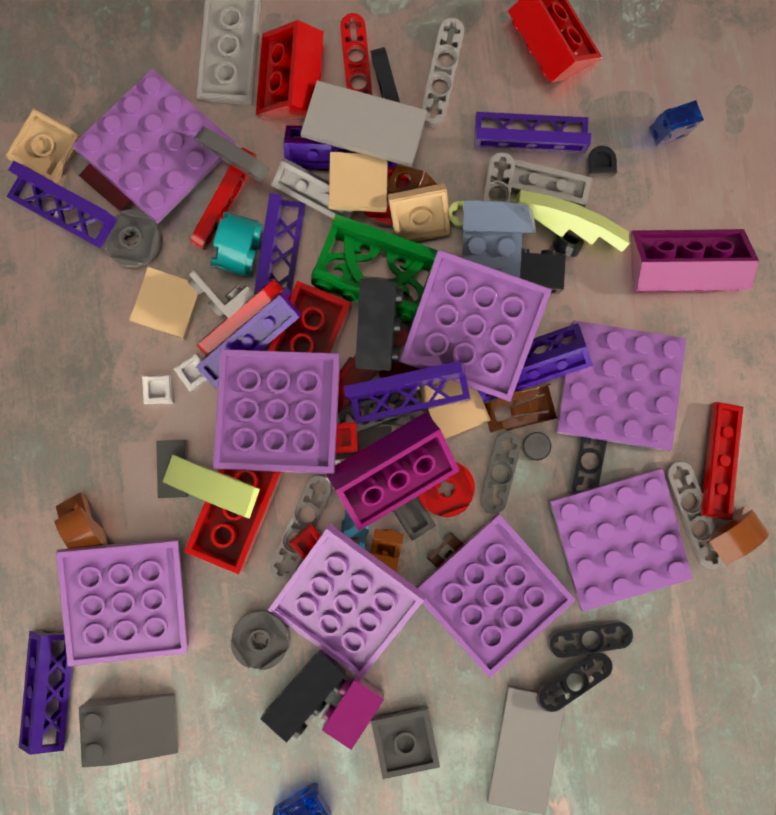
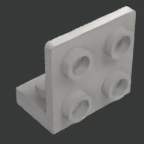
M194 269L188 273L192 277L188 283L199 295L205 292L209 296L211 301L208 302V305L219 317L225 314L229 319L255 296L246 285L242 288L236 285L225 295L228 301L223 303Z

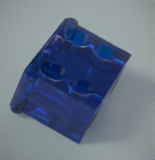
M695 100L665 110L662 114L658 115L655 122L649 128L656 146L659 147L688 136L704 119Z
M312 783L274 806L272 815H332V811L319 792L318 783Z

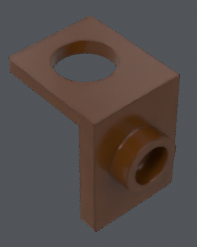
M396 165L387 186V192L393 194L438 184L426 171ZM409 174L411 177L409 185L405 188H398L397 181L399 177Z

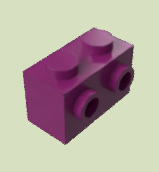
M356 675L351 681L345 680L337 693L341 696L335 706L330 703L321 717L325 721L322 731L350 750L353 749L384 701L383 692Z

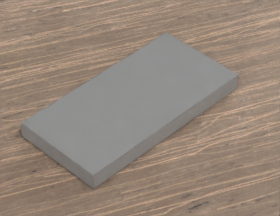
M262 0L204 1L196 87L197 101L253 105Z
M317 80L301 130V137L412 167L428 110Z
M508 686L487 802L491 805L546 815L565 707L556 712H546L537 704L536 696L538 691ZM546 693L545 704L555 706V698L559 695Z

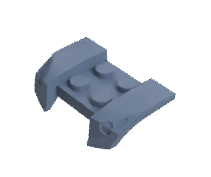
M464 200L462 258L520 278L522 233H536L532 209L525 204Z

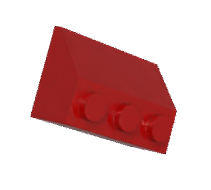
M519 0L508 10L513 19V26L522 34L527 42L528 51L536 57L541 66L542 74L551 83L566 80L602 58L568 0Z
M296 20L262 33L256 116L297 120L306 117L316 82L321 79L324 31Z

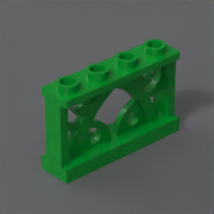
M336 214L315 268L312 271L311 284L319 290L342 295L345 300L357 303L359 302L360 279L364 276L357 262H368L377 257L378 254L386 256L390 271L396 276L394 278L399 279V286L404 288L403 293L408 297L410 296V291L405 286L407 283L417 291L418 298L416 301L411 303L403 300L402 305L397 304V316H401L402 321L412 322L417 313L438 250ZM336 239L344 241V253H331ZM360 247L370 250L368 254L355 255V253L362 254V251L359 249ZM335 260L345 261V263L338 264L334 268V271H342L343 275L341 277L328 273L326 266ZM395 260L405 263L404 265H400V268L404 270V272L396 267V265L394 264ZM422 269L429 272L424 287L414 279Z

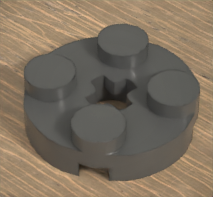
M127 209L119 212L120 214L115 216L118 220L103 244L108 255L116 263L125 267L135 268L150 264L157 255L161 245V234L158 225L142 211ZM132 232H136V236L139 238L138 242L129 246L125 236H130Z
M268 610L250 612L244 615L233 629L231 640L233 655L245 667L259 670L270 669L276 666L286 654L290 644L288 628L283 621ZM255 633L267 636L265 641L266 647H262L260 644L257 646L253 644V641L256 639Z

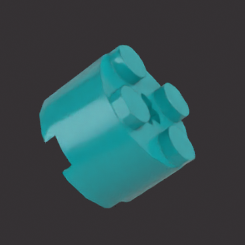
M224 212V219H220L213 244L215 251H217L216 257H211L210 267L241 276H251L256 260L254 259L256 251L253 248L259 250L263 235L261 233L263 224L259 223L258 220Z

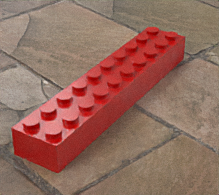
M297 281L289 300L302 315L272 340L268 351L334 353L351 312V302ZM218 469L217 472L229 475L260 489L250 518L243 517L205 501L184 552L238 575L242 573L284 472Z

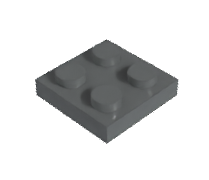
M428 707L371 719L383 779L440 767Z

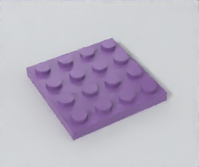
M151 69L72 146L78 154L158 224L223 160L194 140L200 128L204 126L234 145L235 141L157 72Z
M438 250L400 362L418 369H424L461 361L465 368L468 387L510 402L552 289ZM460 378L451 381L460 383Z
M573 320L571 325L579 323L593 366L564 375L556 433L672 451L686 338ZM576 334L569 337V343L578 340Z
M221 350L213 468L220 470L335 474L340 354Z
M662 468L652 469L549 500L582 612L693 579Z
M499 513L492 517L416 586L427 595L422 604L489 678L498 672L576 600Z
M330 524L268 611L362 679L424 602L427 595Z
M178 538L57 550L56 557L68 667L188 653Z

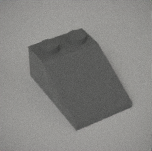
M175 694L89 699L79 707L82 767L112 766L178 753Z

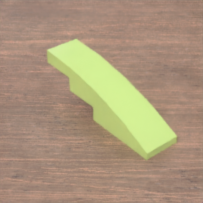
M520 190L517 194L516 203L529 206L532 209L534 219L561 237L570 229L590 244H593L598 237H601L621 252L630 244L629 231L583 206L550 195Z
M172 455L163 479L164 483L247 518L251 516L260 490L234 477L219 473L176 455Z

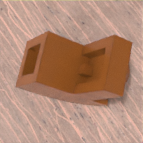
M81 492L56 506L58 519L54 522L67 548L108 545L104 529L92 519L87 498Z
M744 506L734 512L731 522L712 532L709 543L727 566L755 550L768 538L770 533L753 509L748 511Z
M375 529L370 554L396 573L404 534L396 533L391 529Z

